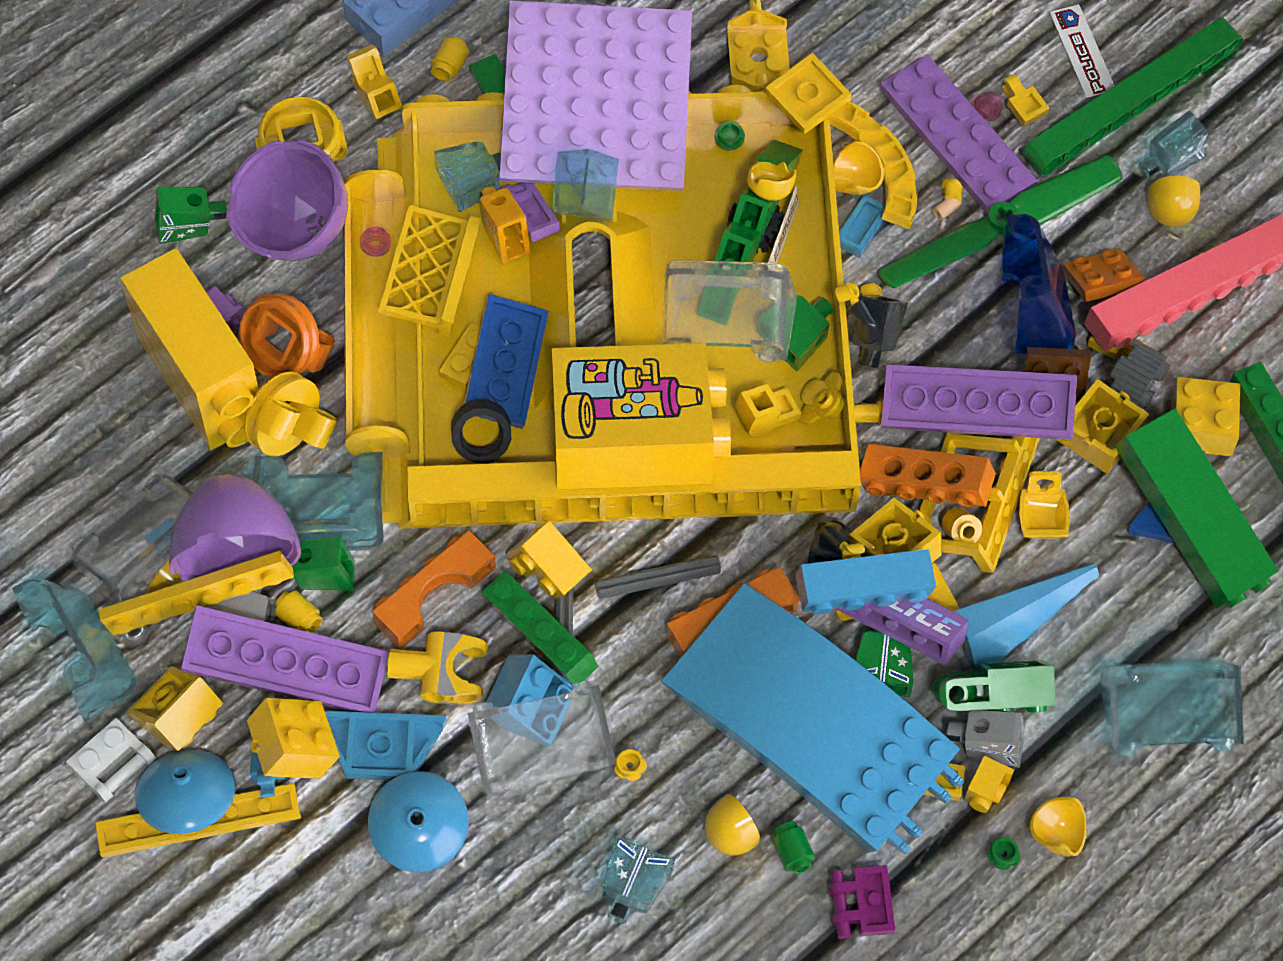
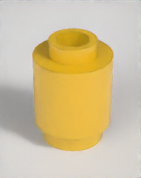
M446 37L442 40L431 61L430 72L436 79L443 82H451L453 78L458 76L469 55L466 43L458 37Z
M960 507L953 508L946 512L943 517V531L952 540L976 543L982 534L981 522L966 509Z
M297 590L290 593L288 591L284 592L275 602L277 607L275 615L289 628L315 633L323 622V618L319 615L320 611Z

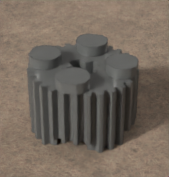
M1134 338L1129 346L1134 348L1130 355H1122L1111 372L1110 377L1115 380L1112 386L1109 387L1118 393L1120 391L1127 393L1131 402L1144 409L1147 408L1155 395V392L1151 390L1155 381H1162L1171 365L1166 363L1167 356Z

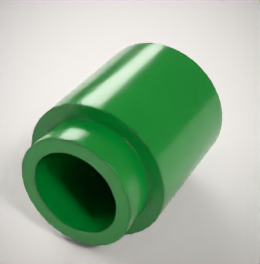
M792 821L784 823L772 831L774 837L772 843L785 871H793L794 874H800L812 867L811 862L814 861L815 854L802 827H798L797 823Z

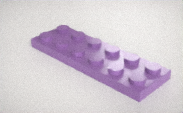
M928 54L880 83V91L954 177L959 180L961 185L987 215L995 203H1010L1020 192L1037 185L1038 180Z
M886 365L881 426L882 429L1073 440L1077 375Z
M196 605L180 671L300 700L322 701L323 705L351 712L375 713L389 651Z

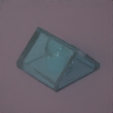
M591 149L558 152L551 208L553 214L612 220L619 159Z

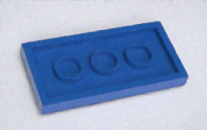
M491 294L487 296L463 404L478 399L496 402L506 411L511 426L520 429L525 426L549 311ZM483 415V416H476V417H480V418H484V419H487V420H491V421L497 422L494 418H491V417H488V416H485V415Z

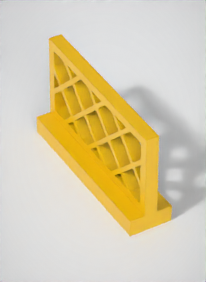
M408 205L378 313L439 329V335L450 337L482 218L470 215L469 219L465 220ZM412 216L425 219L429 227L417 232L411 224ZM447 225L460 228L458 235L448 240L440 231V228ZM434 232L441 243L428 249L421 238ZM416 241L422 252L409 258L403 247ZM446 249L452 259L439 266L433 254ZM427 258L434 269L421 275L414 263ZM408 267L415 278L402 284L396 276V272ZM438 275L444 283V287L432 292L425 280ZM420 284L426 296L413 301L406 290ZM398 293H401L407 302V305L401 308L387 305L388 299ZM431 301L437 310L435 318L423 315L418 306Z

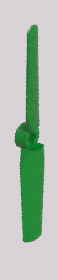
M1105 155L1020 192L1010 203H995L989 210L988 218L964 224L883 267L879 270V276L887 286L898 288L984 249L998 238L999 235H1009L1015 229L1018 231L1040 226L1122 180V173L1119 165L1111 156ZM1000 215L1002 218L1008 217L1009 219L1006 222L1004 219L998 220L997 218Z

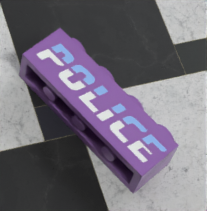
M929 598L916 603H910L908 599L896 600L895 604L883 607L877 606L876 603L864 604L863 608L851 611L845 610L844 607L835 608L945 666L965 642L969 621L960 614L933 602Z

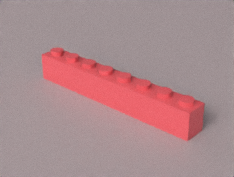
M1283 214L1091 307L1084 324L1104 351L1114 347L1119 349L1140 334L1146 336L1152 333L1158 325L1167 322V324L1173 323L1183 313L1189 310L1197 311L1207 301L1215 297L1221 299L1228 295L1232 289L1240 285L1241 287H1246L1264 273L1266 275L1274 273L1283 264Z

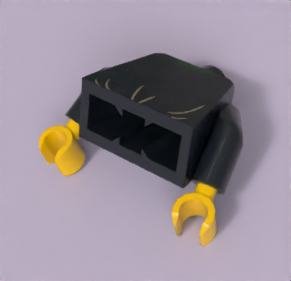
M873 282L861 286L863 296H860V299H858L859 290L856 284L846 283L836 287L835 294L838 301L843 303L850 300L852 305L850 310L856 318L852 343L864 348L860 364L878 368L882 352L894 351L896 348L908 302L884 297L882 288Z
M820 522L817 525L809 549L808 564L861 557L860 553L865 552V547L862 543L850 544V529L845 527L842 522ZM836 609V614L840 621L854 619Z

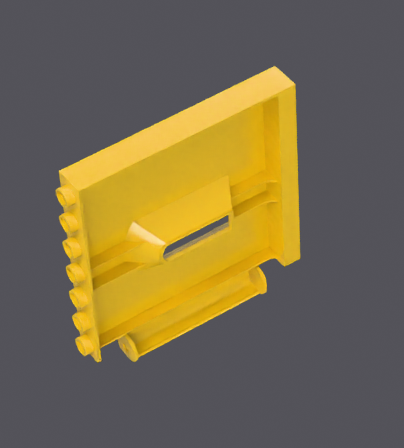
M742 85L725 86L718 90L717 93L691 94L688 90L684 190L672 191L534 183L559 221L561 231L534 242L529 237L531 253L502 264L481 219L450 337L439 335V329L380 314L378 310L408 205L468 220L470 215L482 218L479 194L484 188L492 186L496 190H500V187L510 184V186L520 183L500 181V171L494 161L501 159L505 94L486 93L479 96L476 101H450L442 95L431 94L418 98L415 103L404 104L402 106V128L393 133V138H377L378 170L360 171L344 180L348 194V211L343 225L345 446L356 458L382 460L383 524L399 523V529L544 524L548 521L551 523L856 512L861 480L845 302H839L835 294V288L843 285L844 282L829 117L806 134H803L765 92H751L749 88ZM726 121L738 123L745 133L743 145L736 150H724L715 142L716 129ZM774 140L803 149L796 170L794 186L790 194L780 199L778 203L780 206L779 212H783L785 217L795 186H797L799 206L767 294L763 274L772 252L770 246H768V252L762 253L761 248H758V253L755 254L742 291L737 296L727 326L697 316L723 232L727 228L729 211H731L734 202L738 204L741 193L749 186L747 178L750 167L757 163L759 155ZM459 166L461 167V169L465 168L464 170H462L463 173H458V171L455 169H459ZM471 169H472V171H476V172H474V175H470V176H469L470 173H468V172H469ZM445 170L457 182L450 183L439 171ZM488 172L492 174L489 177L448 192L446 190L449 187ZM462 190L464 207L458 209L456 192ZM412 216L411 224L417 232L429 227L425 219ZM449 225L440 228V231L447 240L457 236L460 228ZM509 226L503 228L505 233L508 234L510 231ZM434 232L421 238L428 249L441 243ZM585 232H597L610 240L615 346L706 343L708 369H725L726 407H711L712 419L729 418L731 454L730 457H714L713 484L557 489L552 348L576 347L572 241L578 235ZM416 241L403 247L409 258L422 252ZM446 249L433 254L439 266L452 259ZM427 258L414 263L421 275L434 269ZM408 267L396 272V276L402 284L415 278ZM438 275L425 280L432 292L444 287V283ZM420 284L406 290L413 301L426 296ZM398 293L388 299L387 305L401 308L407 305V302L401 293ZM491 294L549 312L525 426L522 429L511 426L512 440L508 450L500 458L489 463H474L465 460L457 453L452 443L451 422L455 412L464 403L466 390L439 377V369L470 322L480 327L487 296ZM797 295L803 296L811 305L823 297L831 303L834 310L832 314L826 317L830 324L828 336L796 372L756 333L758 317ZM431 301L418 306L423 315L435 318L437 310ZM832 371H837L842 375L843 383L840 392L845 400V404L840 414L832 419L820 417L814 423L808 425L796 420L773 428L767 436L756 438L749 435L734 408L741 392L768 384L772 392L788 388L801 411L805 406L801 399V393L806 384L815 379L825 381ZM475 416L465 422L462 434L468 444L476 447H486L498 439L500 427L497 422Z

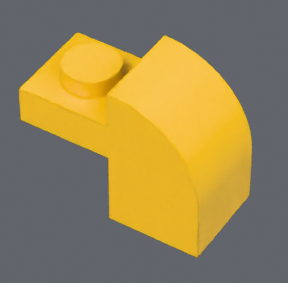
M373 44L346 55L353 76L351 80L366 110L375 119L402 108L395 83L385 74L378 50Z
M768 384L741 392L734 406L749 435L756 438L767 436L773 428L798 420L802 414L788 388L772 392Z

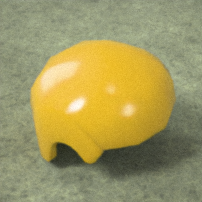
M757 162L750 167L747 182L752 192L761 199L778 201L790 194L795 183L797 171L792 169L789 172L785 162L778 165L769 162Z

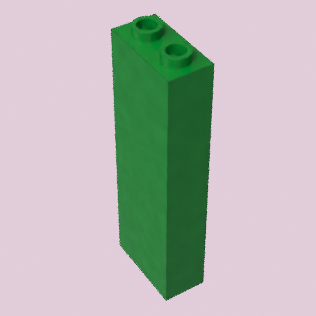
M1176 408L1125 436L1115 445V448L1217 609L1226 603L1232 608L1247 599L1244 594L1246 591L1252 588L1257 593L1272 584L1269 578L1278 573L1279 570Z

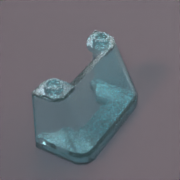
M369 452L357 455L352 461V473L289 475L287 463L277 456H255L253 481L268 491L285 509L296 529L299 542L341 536L349 551L373 550L383 543V452Z
M31 578L12 587L22 614L32 631L38 627H44L49 629L53 636L67 630L80 651V655L71 659L65 665L63 676L76 703L75 706L84 722L121 703L134 694L137 687L135 675L111 633L100 621L99 613L85 591L40 578Z
M1226 660L1100 666V680L1109 749L1116 751V755H1136V749H1141L1142 746L1206 743L1214 745L1215 751L1234 750V745L1244 744L1241 665Z

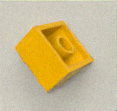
M170 666L126 713L163 745L179 751L192 742L194 734L216 716L217 710L224 703L200 676L182 672L180 669Z

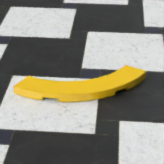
M849 101L829 116L830 125L845 132L856 141H862L870 145L877 152L884 167L883 181L886 197L881 219L910 230L918 200L915 185L916 177L912 164L904 148L885 125L881 126L869 116L870 113Z

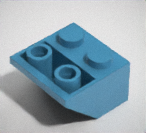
M508 655L482 712L505 729L542 744L551 745L576 689L535 655Z

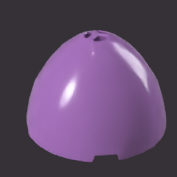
M298 139V141L290 142L274 141L259 148L240 166L229 187L231 196L227 218L232 232L237 240L250 251L271 260L299 261L309 259L321 253L336 239L346 221L348 194L340 171L326 152L305 140ZM316 216L315 221L309 223ZM323 218H325L324 226H322ZM314 229H318V230H319L317 233H311V232H310V230H314Z
M219 475L207 480L197 488L184 504L174 524L169 546L170 573L172 575L175 572L180 574L184 582L277 551H281L293 566L301 556L300 542L287 512L268 491L256 482L240 475Z

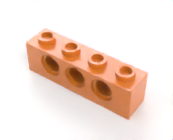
M868 444L860 469V480L865 491L873 496L892 495L904 500L917 498L929 500L936 504L950 502L958 503L964 507H986L996 473L988 457Z

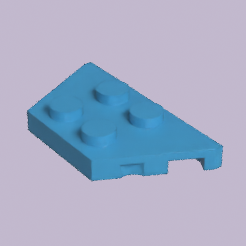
M325 711L340 755L337 760L346 779L392 780L405 773L418 772L447 724L446 715Z

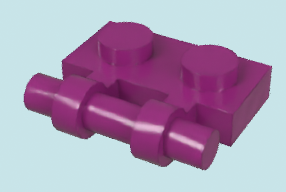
M887 865L854 868V881L844 882L842 870L830 872L831 884L828 885L829 897L833 898L834 913L831 916L832 924L837 930L838 939L851 937V924H859L861 937L895 933ZM856 894L857 910L848 911L846 896Z

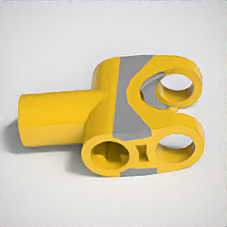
M431 632L427 635L425 652L390 649L387 675L388 678L422 681L420 698L430 703L450 705L476 703L482 700L483 688L459 678L455 674V669L466 660L486 656L488 644L482 639L464 634Z

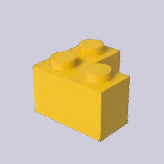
M550 521L532 529L506 553L510 558L509 565L517 574L524 575L526 578L535 574L539 579L538 585L548 596L553 595L555 598L565 595L592 570Z

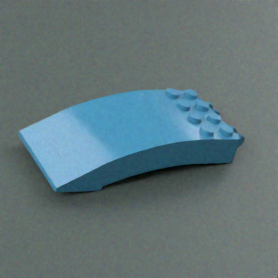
M745 583L661 680V683L709 725H713L774 772L867 853L878 851L884 842L887 841L895 849L906 855L910 850V846L893 832L897 826L900 825L908 834L919 839L923 834V830L906 816L927 790L940 801L946 804L952 798L951 795L935 781L940 774L955 787L960 788L965 782L962 777L948 766L949 762L960 750L959 747L857 661L806 623Z

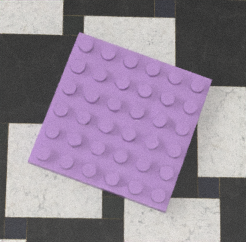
M510 1L500 181L683 191L692 11Z

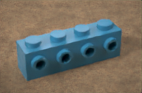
M929 549L802 564L795 574L802 612L812 611L815 615L831 612L832 608L844 607L847 611L863 608L864 604L876 603L879 607L895 604L896 600L908 599L910 603L921 602L928 599V596L936 588Z

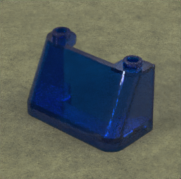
M1028 214L1007 215L1000 274L1002 281H1008L1009 277L1018 282L1020 302L1016 333L1013 335L1014 354L1026 353L1027 347L1072 349L1075 345L1076 330L1064 270L1038 220Z

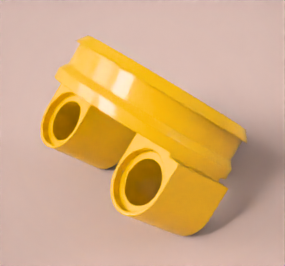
M290 97L275 103L262 116L258 126V137L254 138L258 150L274 141L284 142L282 129L313 123L317 142H312V144L326 152L333 162L343 159L348 154L341 120H338L336 114L328 105L311 97Z
M285 372L270 378L255 393L254 401L246 412L245 433L252 446L268 456L275 457L290 452L302 440L314 447L325 449L338 419L325 410L319 409V391L313 382L303 378L296 372Z

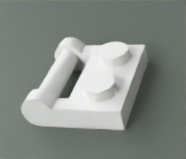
M115 718L68 759L66 763L104 803H107L114 797L113 792L145 764L150 765L156 757L147 746L142 744ZM131 751L136 754L104 784L99 781Z

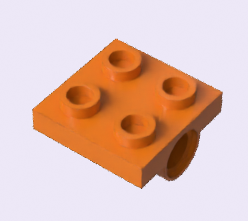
M1120 248L1108 249L1100 254L1089 257H1077L1073 261L1063 263V274L1086 302L1119 294L1144 282V276Z

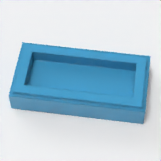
M867 195L862 196L839 231L841 249L858 258L862 256L885 221L881 219L885 208L884 204Z

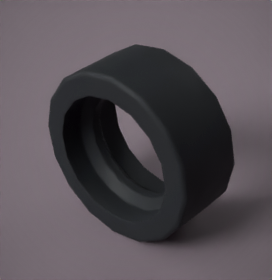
M487 399L472 400L463 404L455 412L451 422L452 443L457 453L465 460L474 463H489L500 458L508 450L512 440L511 423L506 411L496 402ZM483 415L494 418L500 427V435L493 444L486 447H476L465 441L462 429L468 419Z

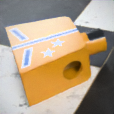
M492 186L484 188L479 194L482 222L502 264L530 254L526 216L509 189L496 190ZM507 226H509V228H510V231H509L508 234H506L505 231H504V229H503V228H505V227H507Z

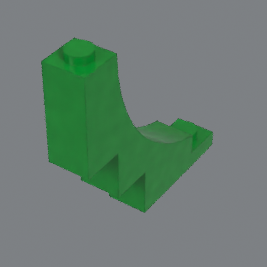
M774 140L759 155L757 162H769L775 165L785 162L787 169L791 172L792 169L797 170L803 149ZM749 186L741 193L733 221L723 232L697 316L724 326L728 325L737 296L742 291L759 244L780 200H763L752 192Z

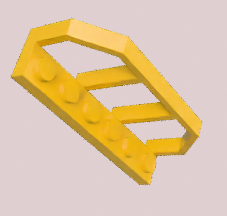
M947 432L941 452L954 454L956 448L1008 453L1001 462L998 482L996 486L991 488L988 501L991 502L987 513H984L981 520L982 534L976 543L941 538V551L943 553L972 556L982 572L994 573L1040 438L1010 436V439ZM924 499L920 511L924 515V520L934 526L931 522V517L936 503Z

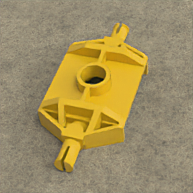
M749 0L750 10L729 20L727 24L731 85L745 86L751 92H765L767 85L790 69L786 31L787 19L762 10L761 0H755V2L754 0ZM760 53L766 57V60L756 62L751 56Z

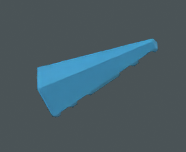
M1096 564L954 611L969 620L963 646L965 648L964 655L972 671H978L977 664L998 663L1005 659L1009 652L1028 639L1057 614L1059 609L1068 601L1073 600L1082 589L1099 577Z

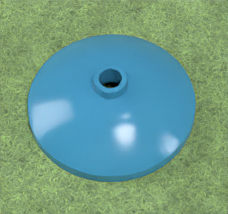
M182 750L167 754L149 765L138 779L134 795L137 810L147 824L166 833L185 834L202 830L218 821L230 808L234 800L236 788L233 773L221 758L205 751Z
M409 772L387 782L374 797L368 815V830L377 852L389 864L408 872L432 871L451 861L462 848L469 825L467 807L459 791L443 777L428 772ZM416 813L422 814L424 817L420 825H414L411 822V817Z

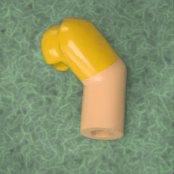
M947 178L941 184L945 200L932 209L934 216L939 221L945 219L962 204L963 186L957 179Z

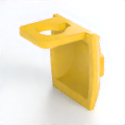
M1030 472L1027 489H1022L1019 507L1020 524L1024 537L1033 539L1068 537L1070 511L1065 490L1060 489L1062 479L1060 472ZM1041 479L1053 481V483L1047 485V488H1040V485L1036 484Z

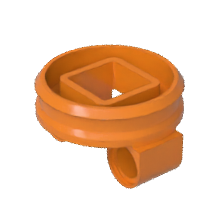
M267 293L257 296L256 300L246 308L240 321V344L253 362L254 369L267 378H272L285 372L301 374L306 370L312 373L320 371L335 344V340L330 334L318 329L309 309L297 298L287 294ZM280 325L292 334L284 354L265 340L266 337L276 334Z

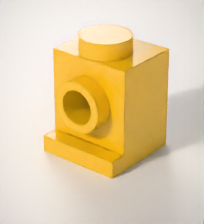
M984 756L964 800L969 802L973 809L987 813L993 801L998 804L1000 803L1010 783L1014 769Z

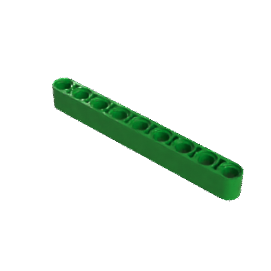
M1221 17L1035 137L1025 146L1022 155L1042 176L1050 174L1230 56L1241 46L1244 38L1225 18Z

